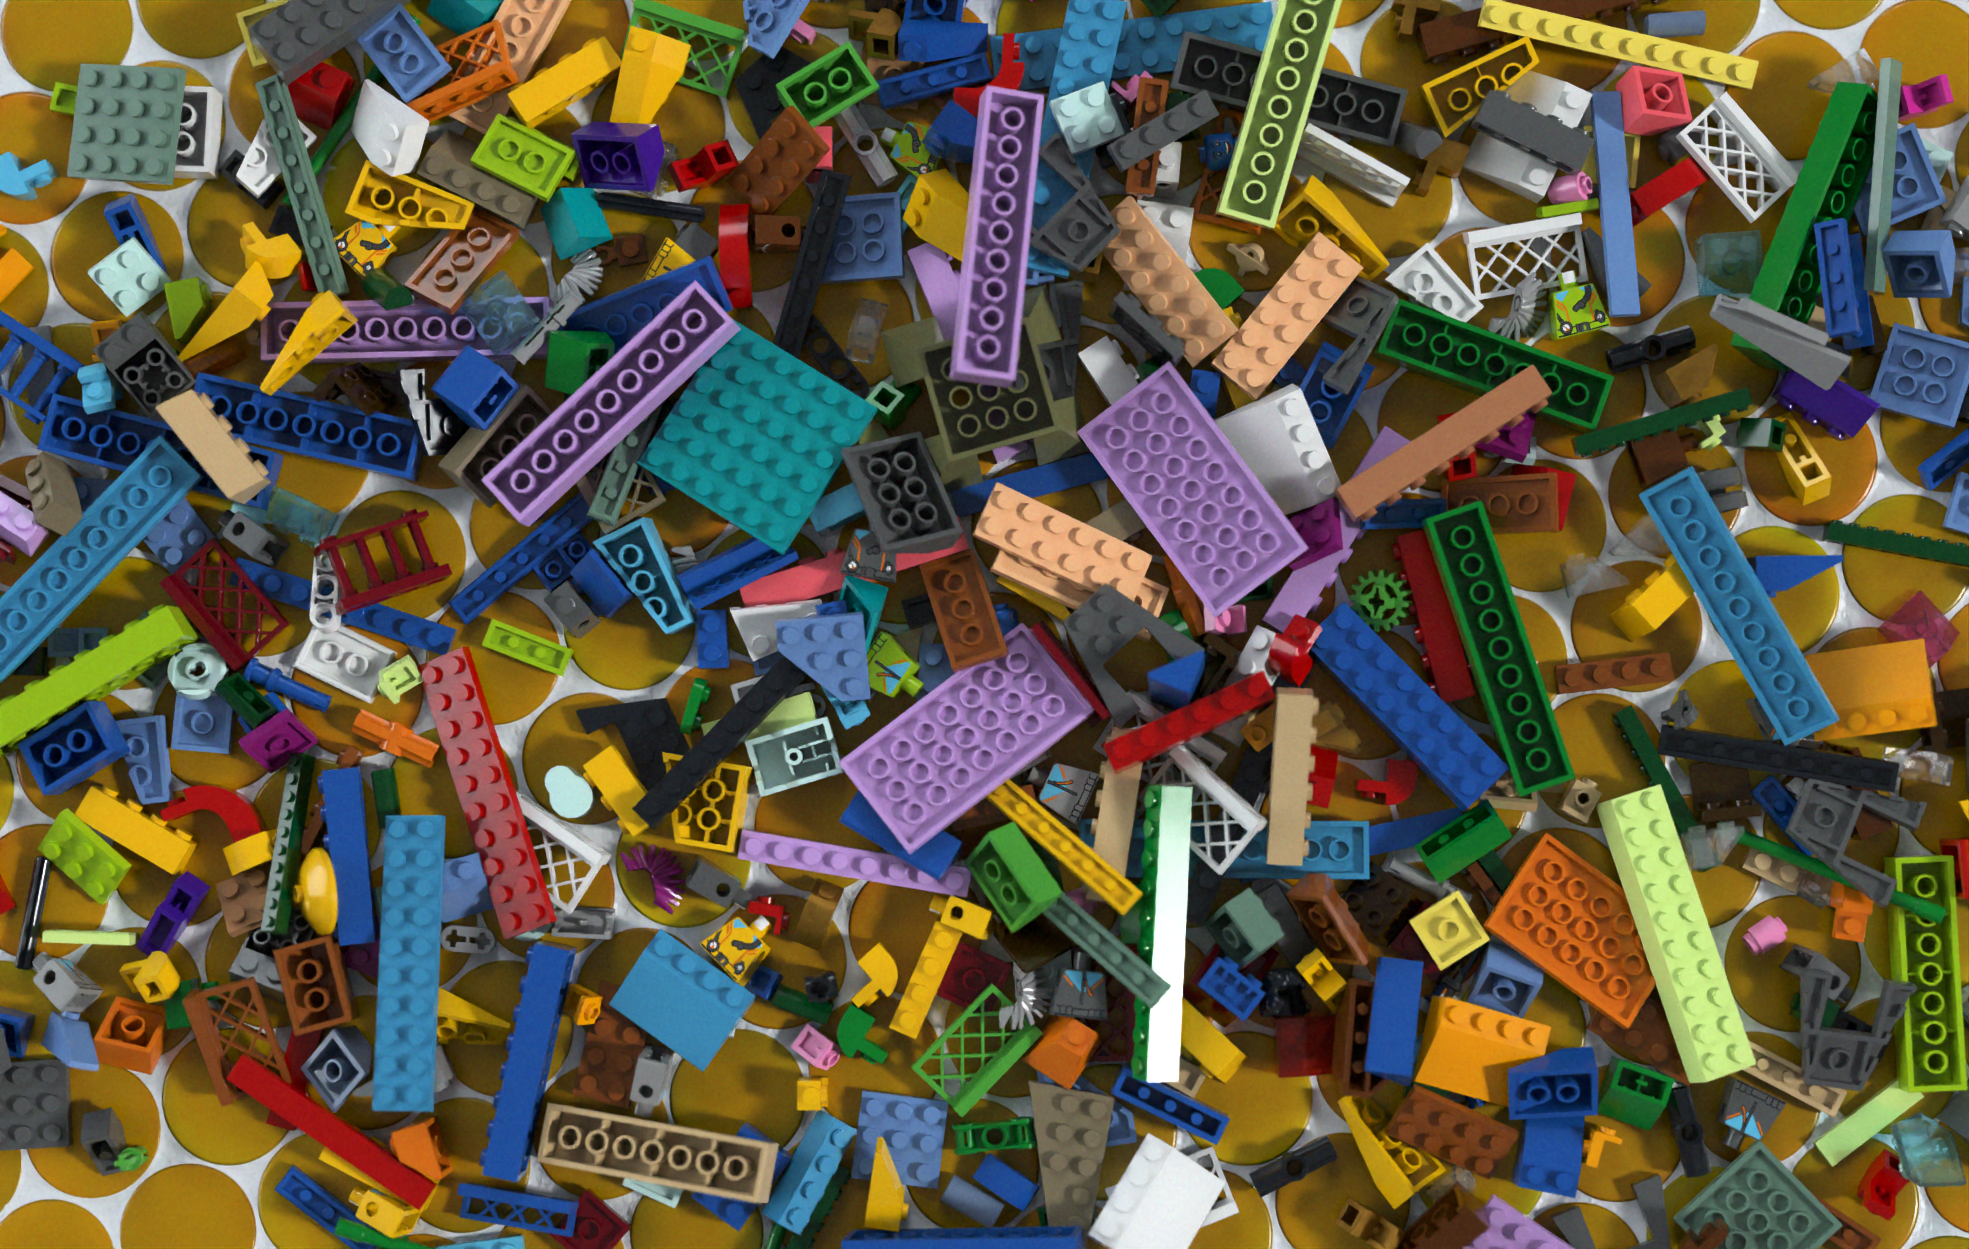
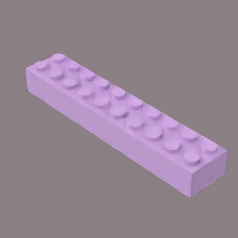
M987 85L980 96L950 379L1005 388H1008L1015 381L1044 95Z
M695 280L482 479L483 483L520 523L529 527L741 328Z
M550 297L467 298L453 315H450L421 299H412L413 304L388 311L374 300L342 301L358 321L308 364L454 361L466 345L472 347L489 360H517L510 352L548 314L547 310L550 307L553 309L554 302ZM268 302L267 306L271 309L261 321L262 361L269 365L275 363L306 309L312 305L311 302ZM548 340L529 360L547 359Z

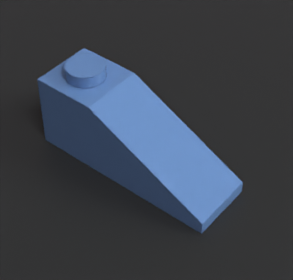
M52 1011L41 1045L69 1067L98 1071L99 1063L89 1023L80 1017V1012L62 1011L60 1013Z

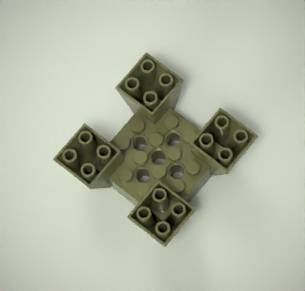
M1046 284L1024 290L1016 374H1020L1024 378V386L1020 390H1014L1010 386L1008 388L996 386L997 392L993 398H985L981 394L980 387L982 384L950 379L954 338L944 341L936 316L880 332L896 388L925 380L940 434L926 438L924 441L946 493L983 482L977 454L1031 439L1038 466L1090 451L1077 433L1086 425L1078 395L1053 401L1039 353V346L1062 340ZM956 390L967 392L969 401L965 406H957L953 403L952 395ZM992 410L1003 412L1005 420L1001 426L990 424L988 416Z

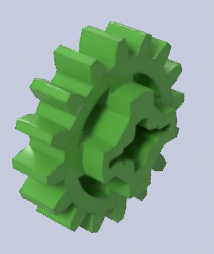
M1374 569L1368 571V576L1365 574L1359 576L1361 584H1353L1352 588L1356 591V594L1349 596V599L1355 601V605L1350 608L1353 611L1357 610L1358 616L1364 619L1369 627L1374 625L1375 632L1381 631L1383 627L1386 631L1393 629V624L1395 626L1401 625L1403 621L1400 617L1405 618L1410 615L1405 607L1413 605L1412 601L1406 600V596L1411 594L1412 591L1403 589L1407 581L1404 579L1398 582L1396 580L1398 573L1394 572L1388 576L1387 569H1381L1379 573ZM1375 582L1372 591L1365 592L1368 586ZM1380 595V599L1384 600L1385 603L1383 605L1381 601L1377 600V596ZM1396 608L1394 614L1386 619V616L1389 615V610Z

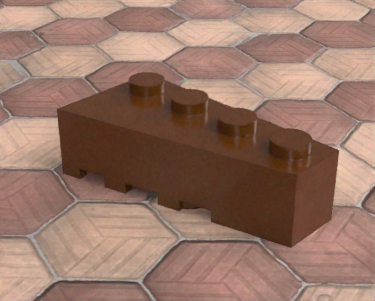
M1457 1181L1405 1230L1406 1234L1397 1249L1465 1248L1490 1229L1483 1204Z

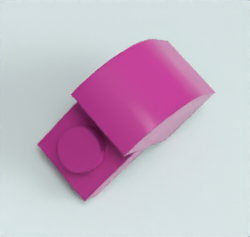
M1947 74L1938 75L1916 85L1901 86L1898 121L1935 112L1937 108L1954 102Z

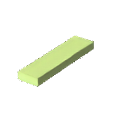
M806 692L784 699L744 741L817 720L818 717L811 693ZM720 719L701 725L704 736Z
M1896 1078L1817 1138L1813 1144L1829 1165L1833 1167L1924 1096L1921 1092L1908 1093L1900 1090Z

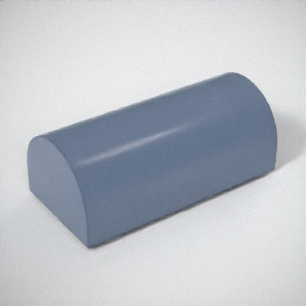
M1704 10L1648 14L1642 19L1643 34L1658 38L1703 35L1706 27V14Z
M953 1174L940 1198L941 1202L985 1227H992L1004 1206L1003 1201Z

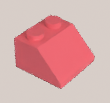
M1633 65L1615 84L1616 91L1621 93L1625 133L1652 136L1690 124L1693 121L1683 74L1680 72Z

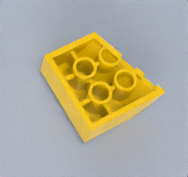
M662 752L666 773L684 756ZM722 762L671 813L675 843L738 853L753 767Z

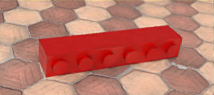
M1420 530L1393 538L1394 544H1391V552L1394 560H1399L1400 563L1399 581L1405 579L1407 582L1403 589L1406 588V590L1412 591L1408 595V600L1412 601L1413 605L1406 608L1410 613L1409 616H1414L1416 627L1413 628V634L1416 643L1422 646L1424 655L1420 656L1424 672H1429L1431 683H1428V686L1445 703L1475 696L1457 625L1425 531Z
M1260 671L1103 744V748L1117 775L1275 702L1276 696L1264 671Z

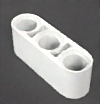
M326 553L317 557L314 556L310 620L320 632L330 634L340 627L341 616H338L334 605L341 599L340 595L343 593L333 568L323 567V562L328 557ZM325 585H334V591L330 595H321V590ZM323 613H332V618L327 624H319V617Z

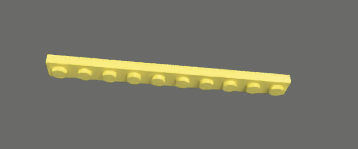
M1501 0L1483 1L1477 25L1482 28L1521 37L1529 36L1530 39L1667 71L1680 72L1684 75L1744 89H1752L1759 64L1757 60Z

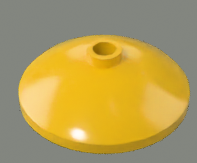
M313 848L306 855L300 867L297 886L293 887V898L295 903H299L302 915L310 926L320 935H329L333 932L337 920L338 901L335 875L326 851L323 848Z

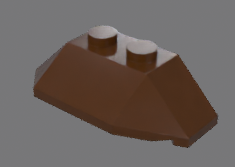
M1350 978L1336 1011L1332 1072L1340 1095L1370 1099L1390 1081L1365 1071L1375 986L1373 981Z

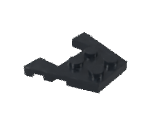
M782 46L774 59L762 55L734 80L759 140L785 110V107L778 98L776 84L811 64Z
M396 369V377L423 455H447L470 427L440 398L426 399L425 369Z
M667 698L600 706L576 711L587 735L615 722L640 774L637 778L647 792L667 774L662 752L685 756L691 750L684 733H680V725Z

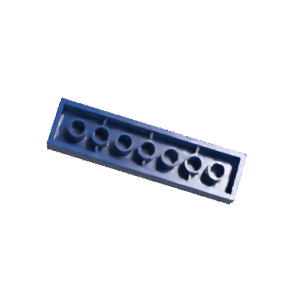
M201 372L197 374L194 391L200 394L204 392L215 404L212 408L218 417L223 415L233 427L230 430L236 439L242 438L246 444L417 482L423 452L410 419L383 413L367 416L360 408L330 401L318 402L312 397L277 390L270 396L264 393L258 385Z
M53 393L37 449L124 472L159 435L164 436L204 476L191 491L233 501L227 498L169 424L115 409L87 414L83 409V401ZM248 445L251 449L248 454L254 462L258 459L267 468L269 473L266 476L271 483L244 505L269 511L284 456L273 451Z
M1345 602L1320 624L1323 630L1308 652L1310 658L1463 812L1509 769L1506 763Z
M542 940L534 943V946L528 949L525 964L529 965L528 974L522 977L519 986V993H523L521 1004H516L512 1021L516 1022L514 1033L509 1034L506 1044V1050L510 1051L507 1062L502 1064L499 1079L503 1080L501 1091H496L493 1101V1108L497 1109L494 1120L490 1119L486 1137H490L488 1148L483 1149L480 1158V1166H484L482 1175L517 1182L527 1172L577 947Z
M1083 1226L899 1229V1232L882 1229L852 1230L841 1240L842 1249H1084Z

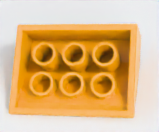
M1924 638L1804 655L1809 667L1839 716L1837 722L1813 733L1815 741L1938 725Z
M1432 995L1412 1081L1508 1107V1069L1544 1056L1551 1027L1449 997Z

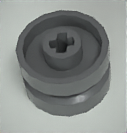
M1739 466L1722 470L1717 468L1697 473L1719 513L1749 506L1745 491L1726 492L1725 489L1739 485L1743 481Z

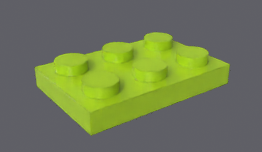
M498 113L470 161L471 165L548 203L574 159L575 151Z
M68 808L59 813L38 847L41 853L101 906L110 900L132 866Z

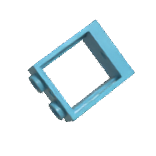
M851 483L820 498L809 517L817 533L822 537L867 514L854 483Z

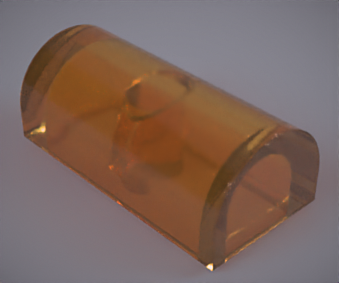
M233 335L182 362L196 380L198 372L215 375L244 360L247 356L239 341Z

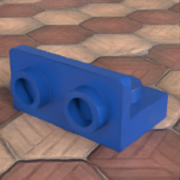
M1216 956L1213 964L1197 985L1242 1021H1245L1266 994L1260 989L1263 984L1250 974L1245 978L1237 972L1240 966L1229 957L1225 956L1222 960Z

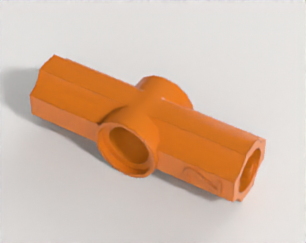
M1168 555L1163 556V563L1172 585L1170 589L1178 611H1181L1183 620L1186 622L1192 637L1207 633L1205 632L1204 603Z
M365 709L361 710L353 723L352 732L379 744L380 748L394 755L405 756L428 768L433 766L440 754L442 746L438 743L415 734L413 729L393 720L390 722Z

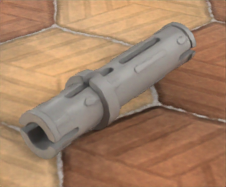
M569 290L553 309L550 307L547 310L548 314L510 353L525 365L549 339V331H556L560 326L564 327L569 316L584 302L574 292Z
M1395 856L1392 857V861H1390L1386 869L1388 874L1429 892L1435 896L1434 899L1439 901L1452 892L1459 890L1469 905L1473 894L1455 887L1449 883V880L1439 884L1433 875Z

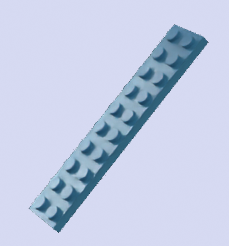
M1121 0L1068 1L1041 126L1039 149L1056 132L1060 134L1061 140L1065 144L1050 108V101L1104 81L1107 91L1109 90L1127 2ZM1096 148L1074 155L1077 165L1088 180ZM1039 157L1031 225L1038 231L1076 194ZM1029 246L1026 270L1066 279L1069 277V267Z
M1271 1L1162 15L1159 19L1156 16L1123 20L1110 81L1130 79L1135 74L1140 76L1144 71H1147L1151 76L1173 73L1181 39L1185 31L1263 51L1273 19ZM1063 28L1015 34L1014 43H1020L1019 60H1013V62H1025L1024 77L1019 91L1029 92L1050 89ZM1003 36L989 37L994 79L998 75L1002 64Z
M159 435L83 513L81 520L65 537L62 535L0 598V683H3L204 478L164 436Z
M1693 466L1639 494L1640 499L1784 745L1793 743L1837 722L1839 716Z
M386 815L372 1111L434 1110L446 816Z
M1080 819L1079 839L1088 847L1094 848L1095 836L1090 835L1093 819ZM1146 819L1134 820L1126 878H1143L1142 853L1145 844L1143 825ZM1191 820V823L1204 822V820ZM1311 821L1310 829H1305L1304 839L1309 840L1308 857H1303L1302 866L1267 864L1265 856L1266 825L1262 831H1258L1231 863L1223 878L1301 879L1307 872L1326 874L1332 880H1369V821ZM1205 826L1191 827L1192 840L1197 844L1206 843ZM1244 829L1240 840L1248 832L1246 829ZM1189 848L1188 878L1192 877L1200 859L1191 848Z

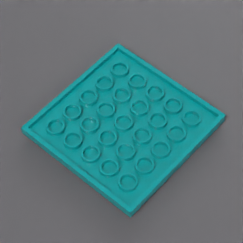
M732 319L741 329L699 368L637 464L776 552L784 555L845 462L841 450L856 445L878 409Z

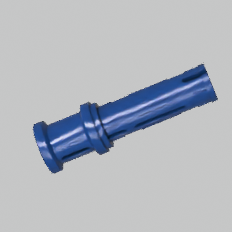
M255 657L249 662L243 677L248 682L252 681L265 687V691H277L322 713L326 712L331 703L332 696L283 675L281 669H272L263 665Z

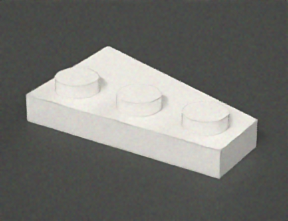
M265 117L236 175V180L257 199L282 175ZM298 120L306 149H308L317 140V136Z
M1428 242L1383 281L1427 308L1465 323L1484 307Z
M821 599L768 606L767 604L746 608L730 607V612L752 661H756L778 651L775 620L817 616L815 606L823 603Z

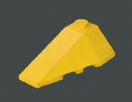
M631 26L623 53L610 122L651 124L662 103L664 104L668 94L684 74L691 45L656 32Z
M366 160L345 214L374 225L465 230L475 203L403 174L391 177L369 160Z
M1313 174L1299 185L1280 207L1273 230L1287 243L1295 247L1300 245L1306 248L1315 235L1320 232L1360 264L1363 269L1359 272L1358 276L1369 281L1373 280L1389 266L1387 259L1335 194Z
M256 260L180 353L178 357L181 361L248 328L255 319L260 322L271 309L267 304L274 295L261 263Z
M328 290L326 293L322 291L311 300L312 305L306 309L259 387L264 393L270 396L358 321L331 290Z
M439 987L436 1038L439 1044H449L450 1039H457L474 1045H503L510 1023Z
M1344 1096L1338 1101L1375 1185L1394 1210L1446 1171L1435 1155L1388 1135L1386 1126L1390 1120L1385 1117L1384 1110L1373 1100Z

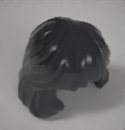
M1279 967L1266 973L1261 982L1263 984L1261 990L1266 994L1259 1002V1011L1263 1018L1304 1015L1311 1012L1312 1006L1307 1002L1302 993V990L1306 988L1305 979L1299 971L1294 968Z

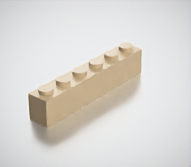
M1276 687L1268 808L1269 822L1267 824L1265 854L1267 864L1302 866L1303 857H1308L1309 840L1304 839L1305 829H1310L1311 812L1306 811L1307 801H1312L1313 784L1308 783V773L1314 772L1315 756L1310 755V744H1316L1317 735L1316 727L1312 726V715H1318L1319 705L1318 698H1314L1312 689Z
M1113 726L1112 733L1106 732L1104 744L1135 729L1124 727L1119 729L1117 726ZM1107 759V762H1101L1099 778L1104 779L1103 790L1097 789L1095 807H1100L1098 819L1093 818L1090 835L1095 836L1094 848H1090L1126 878L1143 763L1116 775L1109 759ZM1085 883L1082 884L1081 893L1087 894V901L1108 904Z

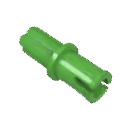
M142 1146L126 1148L118 1155V1160L114 1161V1166L120 1167L121 1172L136 1170L147 1161L148 1155L144 1156V1153L148 1151Z

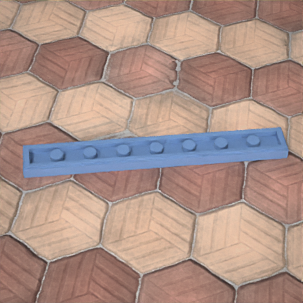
M1620 91L1592 92L1590 107L1593 139H1595L1594 151L1609 317L1639 316L1641 312Z

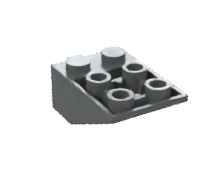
M143 311L139 312L92 349L150 418L158 412L156 407L159 404L182 394L197 382L162 333Z
M291 906L287 934L273 935L260 931L261 926L250 930L229 970L231 982L254 976L261 996L284 1005L286 1000L273 951L314 940L316 931L303 917L301 910L294 906ZM248 986L242 988V989H245V990L250 991V989H249Z

